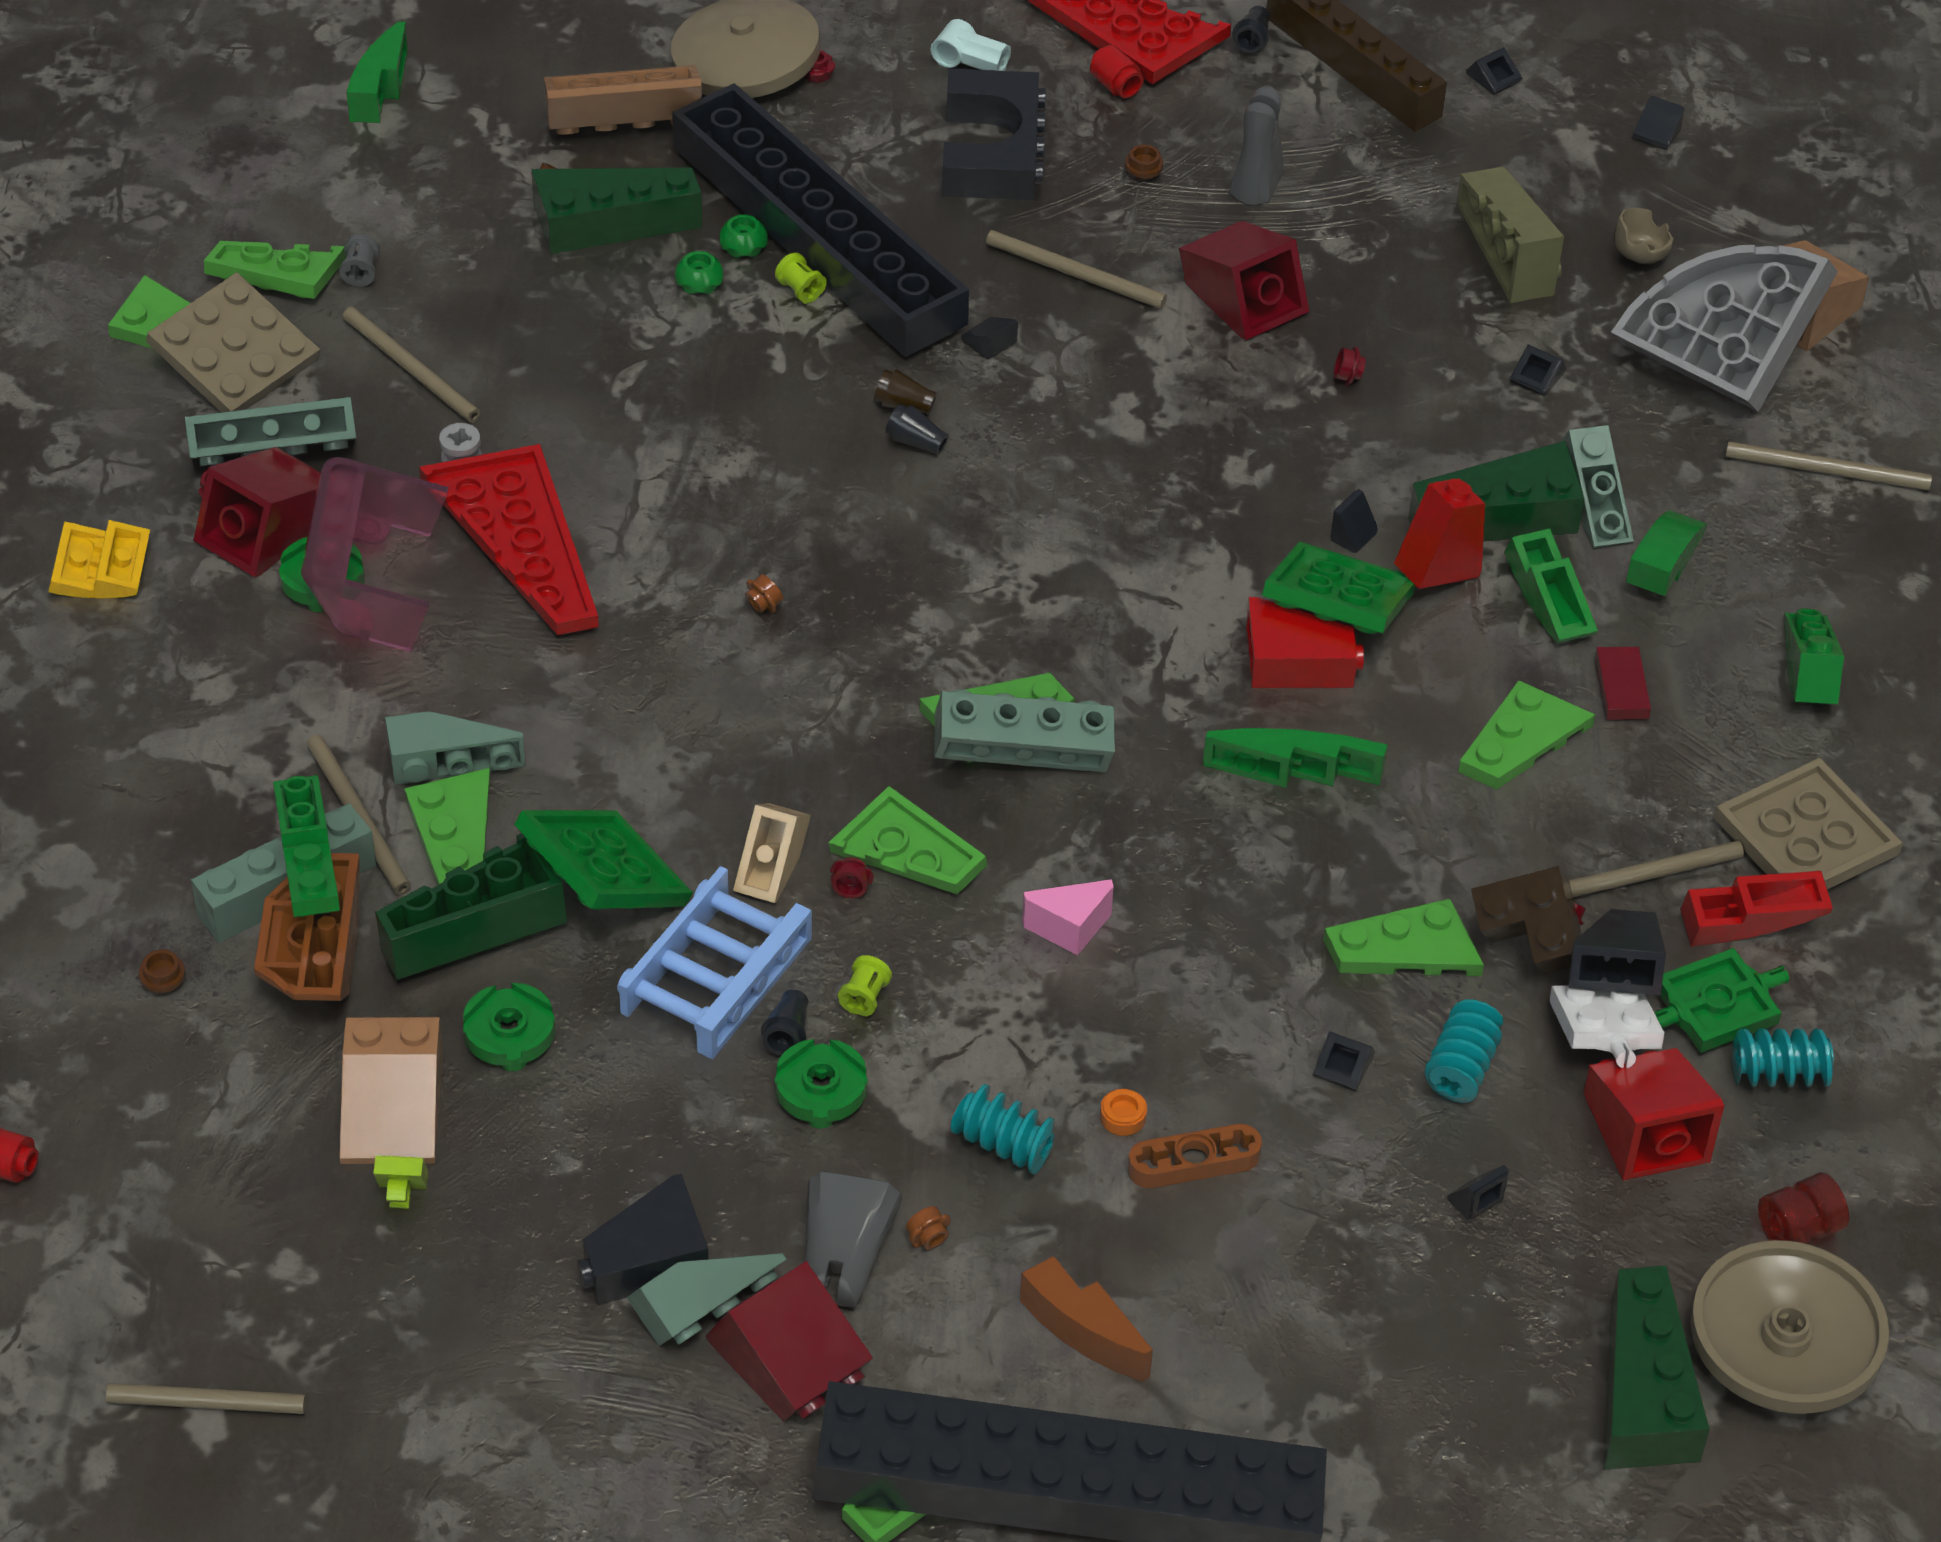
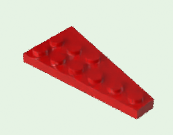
M1027 0L1099 49L1109 45L1118 47L1140 67L1143 78L1152 84L1231 35V24L1220 20L1216 25L1202 21L1201 14L1190 10L1182 14L1167 9L1166 2L1161 0Z
M540 444L419 467L420 479L557 635L599 627L598 613Z

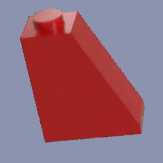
M1457 478L1429 483L1394 561V564L1419 589L1478 578L1482 572L1485 503L1472 491L1469 484Z
M1249 597L1246 635L1251 688H1354L1356 670H1363L1364 666L1363 645H1356L1354 627L1335 621L1322 620L1313 614L1294 608H1284L1272 601L1259 597Z

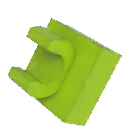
M375 1155L373 1174L379 1187H387L386 1200L390 1202L389 1207L409 1209L411 1189H427L428 1169L424 1159L420 1157Z

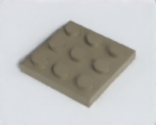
M237 272L147 332L146 342L221 413L246 410L316 361L320 353V349Z
M1820 757L1716 806L1714 819L1735 841L1741 842L1743 850L1766 874L1822 871L1827 890L1900 855L1903 842Z

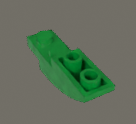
M318 775L307 777L293 776L286 780L273 781L293 916L301 917L340 911Z

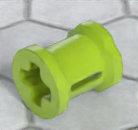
M791 253L785 256L777 265L775 271L777 281L782 285L790 286L795 291V296L804 304L815 301L824 292L827 279L819 271H813L807 266V261L801 254Z
M862 955L854 961L852 965L853 975L847 984L842 985L837 996L840 1005L854 1015L869 1016L876 1010V998L881 988L889 984L892 972L889 966L882 960L870 955Z

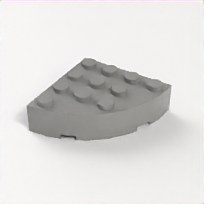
M1737 245L1708 252L1678 265L1663 275L1664 279L1647 292L1644 291L1627 308L1611 333L1621 344L1759 412L1838 271L1831 261L1825 257L1800 248L1780 245L1778 247Z

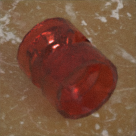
M1822 1172L1793 1184V1188L1785 1186L1766 1194L1759 1199L1758 1215L1761 1226L1769 1241H1793L1809 1245L1812 1236L1817 1239H1823L1842 1231L1849 1223V1209L1840 1187L1833 1178Z

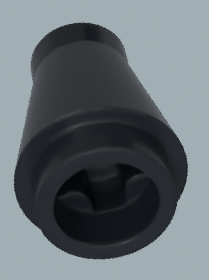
M1262 6L1252 7L1248 14L1234 26L1232 32L1233 40L1241 51L1255 53L1267 45L1269 40L1268 22L1270 14L1266 8Z
M899 404L889 418L885 430L886 433L892 435L893 441L929 451L937 456L942 452L949 438L948 433L938 428L913 405L907 407Z
M795 989L785 991L780 1002L762 1024L761 1035L763 1043L774 1054L782 1056L787 1049L806 1040V1012L809 1001L803 992Z

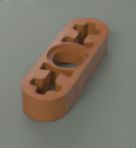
M1233 1124L1144 1140L1135 1144L1129 1152L1128 1175L1140 1187L1157 1188L1249 1171L1260 1161L1262 1138L1259 1132L1249 1125ZM1233 1144H1240L1243 1149L1248 1150L1246 1152H1240L1239 1148L1237 1146H1233ZM1217 1147H1219L1218 1153L1222 1154V1157L1216 1156ZM1189 1149H1198L1203 1151L1208 1158L1200 1163H1192L1184 1159L1182 1154ZM1168 1155L1174 1156L1173 1165H1171V1157L1168 1158ZM1150 1160L1151 1164L1157 1167L1149 1168L1147 1163H1143L1142 1161Z

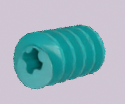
M1472 999L1459 1001L1451 1008L1449 1018L1444 1023L1443 1031L1438 1037L1437 1045L1433 1048L1431 1058L1427 1061L1424 1071L1428 1084L1442 1097L1459 1103L1472 1102L1477 1097L1479 1086L1483 1084L1485 1073L1490 1068V1060L1494 1058L1496 1047L1502 1040L1500 1028L1503 1025V1016L1497 1009L1487 1003Z
M1759 1028L1753 1037L1748 1029L1737 1031L1732 1047V1067L1736 1086L1739 1084L1742 1074H1747L1751 1087L1757 1086L1760 1074H1765L1769 1087H1775L1779 1074H1784L1788 1087L1794 1086L1797 1074H1802L1806 1087H1812L1815 1074L1821 1075L1825 1087H1830L1834 1063L1833 1047L1830 1039L1826 1037L1822 1029L1814 1028L1808 1036L1803 1029L1796 1028L1792 1031L1790 1037L1787 1031L1782 1028H1777L1773 1032L1772 1037L1768 1030L1764 1028Z
M986 1083L976 1093L970 1092L966 1094L953 1114L950 1125L951 1132L956 1135L963 1132L966 1140L972 1143L979 1141L981 1148L987 1151L996 1148L997 1156L1004 1160L1012 1157L1014 1165L1020 1168L1028 1165L1029 1173L1037 1174L1045 1164L1053 1147L1055 1119L1049 1116L1041 1126L1036 1125L1039 1111L1033 1108L1024 1118L1021 1117L1023 1103L1019 1100H1016L1008 1110L1005 1109L1007 1094L999 1092L992 1101L988 1100L991 1086Z

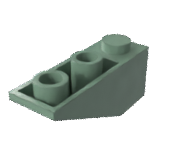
M1609 425L1569 430L1560 442H1566L1584 495L1581 522L1592 548L1633 543V535Z
M431 711L385 717L395 785L453 777L490 768V771L525 766L522 732Z
M783 1253L678 1262L626 1298L658 1346L672 1337L679 1345L703 1329L697 1320L711 1311L717 1319L741 1303L735 1294L748 1285L755 1293L776 1279L778 1275L773 1268L787 1259Z

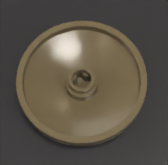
M722 0L713 3L685 20L676 31L671 43L674 67L695 65L701 77L702 94L707 96L733 83L739 86L751 98L782 90L797 82L811 70L821 50L819 28L815 18L807 9L790 0Z
M1762 1241L1728 1252L1711 1265L1702 1277L1697 1287L1691 1310L1690 1325L1694 1345L1700 1358L1712 1375L1741 1398L1761 1407L1779 1412L1818 1413L1851 1402L1868 1389L1876 1379L1888 1348V1317L1879 1295L1870 1282L1856 1268L1840 1257L1824 1249L1800 1242Z

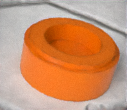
M1116 1089L1104 1096L1100 1108V1121L1106 1130L1115 1135L1129 1136L1139 1132L1144 1127L1147 1118V1103L1139 1093L1130 1089Z

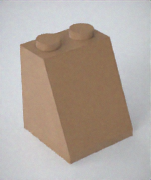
M1803 240L1783 246L1800 248L1825 257L1831 261L1838 271L1797 343L1798 347L1808 351L1863 306L1869 276L1812 243Z

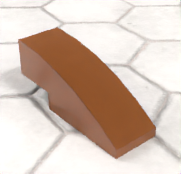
M1054 1256L1021 1273L1020 1302L1057 1338L1085 1357L1117 1373L1139 1381L1150 1378L1153 1349L1097 1281L1080 1289Z

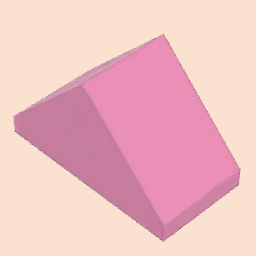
M1112 879L1023 892L1022 923L1024 928L1078 955L1112 914L1114 887Z

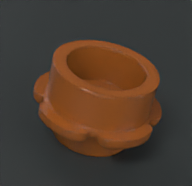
M764 574L759 575L753 581L749 579L746 582L749 591L745 593V597L751 606L760 613L765 609L771 613L776 612V605L784 599L776 584Z
M929 1206L918 1211L908 1220L905 1226L910 1235L909 1241L915 1248L923 1246L926 1250H931L941 1245L949 1236L947 1227L950 1225L951 1219L947 1214L942 1215L936 1206Z

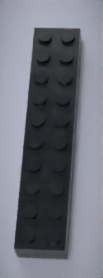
M735 83L672 112L673 148L747 215L758 219L766 228L767 233L790 254H801L806 259L807 266L813 271H819L827 279L826 286L904 357L968 325L969 289Z
M829 1381L812 1499L1126 1542H1321L1323 1535L1327 1449Z

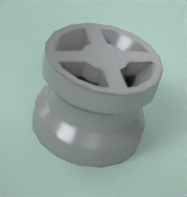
M455 423L445 427L439 436V443L442 449L441 462L482 455L479 448L481 439L478 429L467 423Z

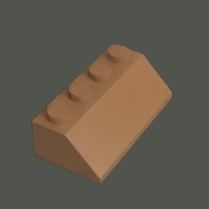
M695 65L544 77L547 122L549 130L556 129L557 134L578 133L579 127L594 126L596 131H611L617 129V124L632 123L634 128H648L655 126V121L670 120V124L673 125L672 112L702 98L701 77Z

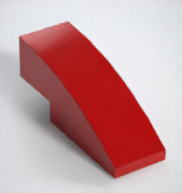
M1822 871L1737 876L1731 887L1689 889L1680 911L1690 946H1701L1748 939L1777 932L1831 913L1833 907Z

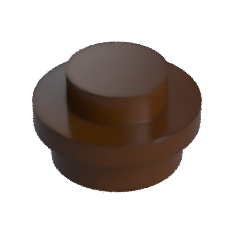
M1147 144L1137 145L1127 155L1125 168L1132 176L1139 179H1150L1162 172L1163 158L1156 147Z
M165 949L155 950L147 954L139 968V979L142 986L155 993H165L176 989L182 984L186 974L182 960L172 951Z

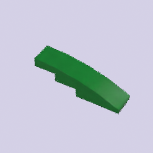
M1242 728L1209 730L1205 737L1203 766L1284 788L1287 787L1291 776L1333 787L1337 775L1379 786L1384 775L1388 744L1341 734L1300 729Z

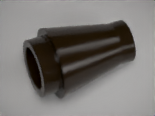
M897 369L894 372L884 370L878 382L874 400L881 402L882 407L896 409L899 404L907 407L913 405L921 413L929 415L937 392L927 389Z

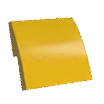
M109 520L107 529L104 531L64 521L48 592L80 598H121L137 595L150 529Z

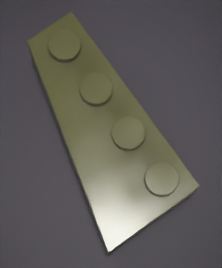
M1504 166L1461 173L1456 203L1509 302L1514 303L1554 296L1557 279L1561 277L1560 258L1564 235Z

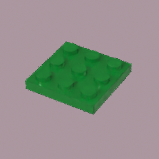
M1299 541L1265 580L1262 596L1274 599V603L1278 606L1290 609L1303 608L1314 612V615L1322 620H1341L1354 624V627L1361 632L1374 634L1385 632L1414 594L1416 585L1404 573Z
M522 810L514 823L527 838L528 845L538 851L552 866V871L559 878L565 880L578 894L579 901L590 909H662L664 907H685L693 894L686 884L617 810Z

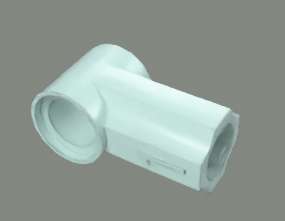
M960 19L951 20L934 40L930 48L934 60L947 68H953L962 63L980 70L1005 71L1011 56V46L976 34L969 23Z

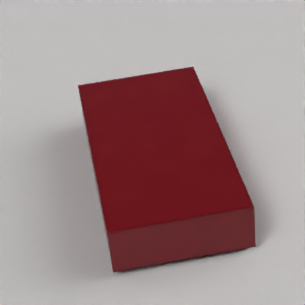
M1639 646L1597 647L1595 661L1606 720L1649 719L1651 706Z

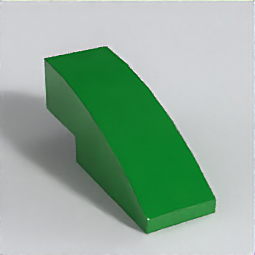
M398 21L386 30L359 60L350 78L346 92L349 122L380 123L384 99H400L408 56L406 22Z
M1671 510L1663 513L1648 530L1631 557L1626 582L1666 596L1674 580L1678 582L1707 529V523Z
M1551 529L1512 537L1504 554L1524 597L1549 635L1557 644L1596 635L1598 629L1569 557L1562 559Z

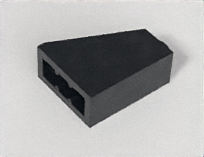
M1610 909L1573 941L1568 988L1661 995L1666 950L1656 913Z
M682 1173L671 1176L583 1239L584 1259L577 1260V1267L583 1288L592 1287L597 1305L628 1297L678 1262L708 1260V1246Z

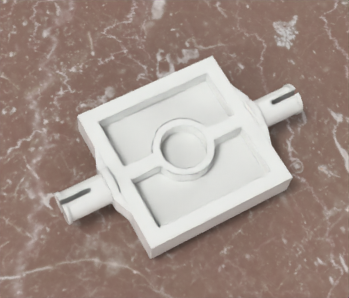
M1552 986L1549 1002L1572 1049L1609 1051L1614 1055L1617 1065L1621 1068L1624 1067V1064L1626 1068H1629L1635 1063L1636 1056L1632 1050L1662 1049L1664 1031L1645 994Z

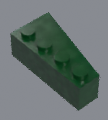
M692 168L531 169L533 204L550 254L702 228L701 190Z
M522 833L516 835L517 842L504 850L496 846L483 853V861L469 869L464 870L459 866L446 873L443 883L434 888L424 885L375 912L381 952L397 980L567 923L563 883L552 871V866L538 851L528 845L527 838Z
M1667 1266L1619 1269L1611 1300L1610 1359L1607 1379L1608 1406L1605 1427L1606 1450L1604 1454V1470L1701 1462L1709 1433V1425Z

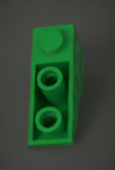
M1809 608L1798 609L1796 613L1784 612L1789 688L1795 702L1838 704L1844 654L1827 615H1822V612Z

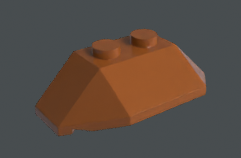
M331 853L340 911L294 917L288 878L282 881L264 899L254 972L255 975L294 1000L341 1001L350 994L359 926L360 857L357 853Z

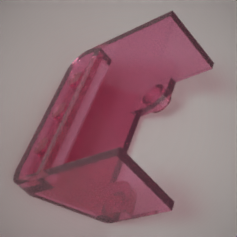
M336 457L325 462L318 481L301 575L332 624L340 632L411 652L428 610L429 602L346 579L353 541L368 545H377L384 542L388 537L391 526L430 537L446 498L448 487L347 458Z

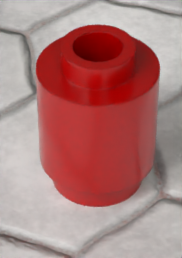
M1109 45L1100 48L1091 59V75L1113 95L1130 98L1142 87L1144 78L1140 67L1118 47Z
M0 1128V1178L18 1183L25 1176H30L38 1163L39 1153L35 1149L33 1138Z

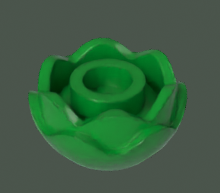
M750 215L732 217L725 222L719 233L721 247L727 250L733 257H754L760 253L762 248L766 247L768 240L767 230L764 225Z
M694 251L685 255L677 264L675 280L689 294L697 292L710 294L723 281V267L719 260L710 253Z

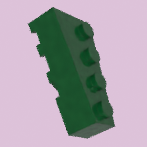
M1565 441L1413 483L1408 516L1410 525L1429 483L1460 478L1469 484L1472 491L1485 503L1483 542L1507 540L1515 536L1549 528L1553 535L1575 534L1579 531L1584 495Z

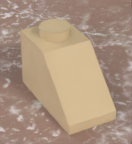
M771 803L755 805L733 891L777 903L800 858L811 815Z

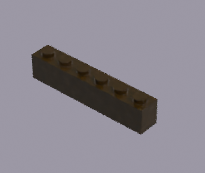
M1267 0L1266 9L1270 14L1269 21L1414 132L1443 117L1447 81L1339 0Z

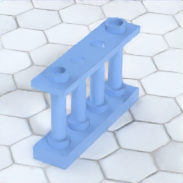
M720 866L709 880L704 879L698 885L693 899L633 969L628 968L622 974L617 986V991L620 995L621 1014L629 1017L637 1006L645 1000L693 1024L697 1034V1052L713 1060L811 941L812 910L796 903L785 917L775 918L730 896L728 893V869ZM720 910L769 934V936L761 946L751 948L706 925ZM693 940H696L745 965L736 976L726 978L681 954ZM668 970H671L719 994V996L710 1007L705 1006L702 1009L656 986V984Z

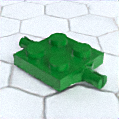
M1735 948L1665 972L1663 974L1661 995L1659 996L1667 1007L1655 1011L1654 1014L1662 1028L1673 1024L1679 1025L1701 1053L1734 1041L1736 1033L1740 1029H1748L1753 1034L1759 1028L1767 1029L1778 1025L1782 1012L1771 999L1769 989L1787 984L1789 982V974L1782 965L1763 973L1756 972V970L1743 961Z

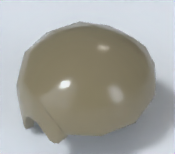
M1632 207L1622 210L1614 231L1616 249L1627 259L1640 264H1653L1667 257L1672 248L1674 238L1668 231V224L1664 223L1662 226H1657L1653 222L1651 210Z

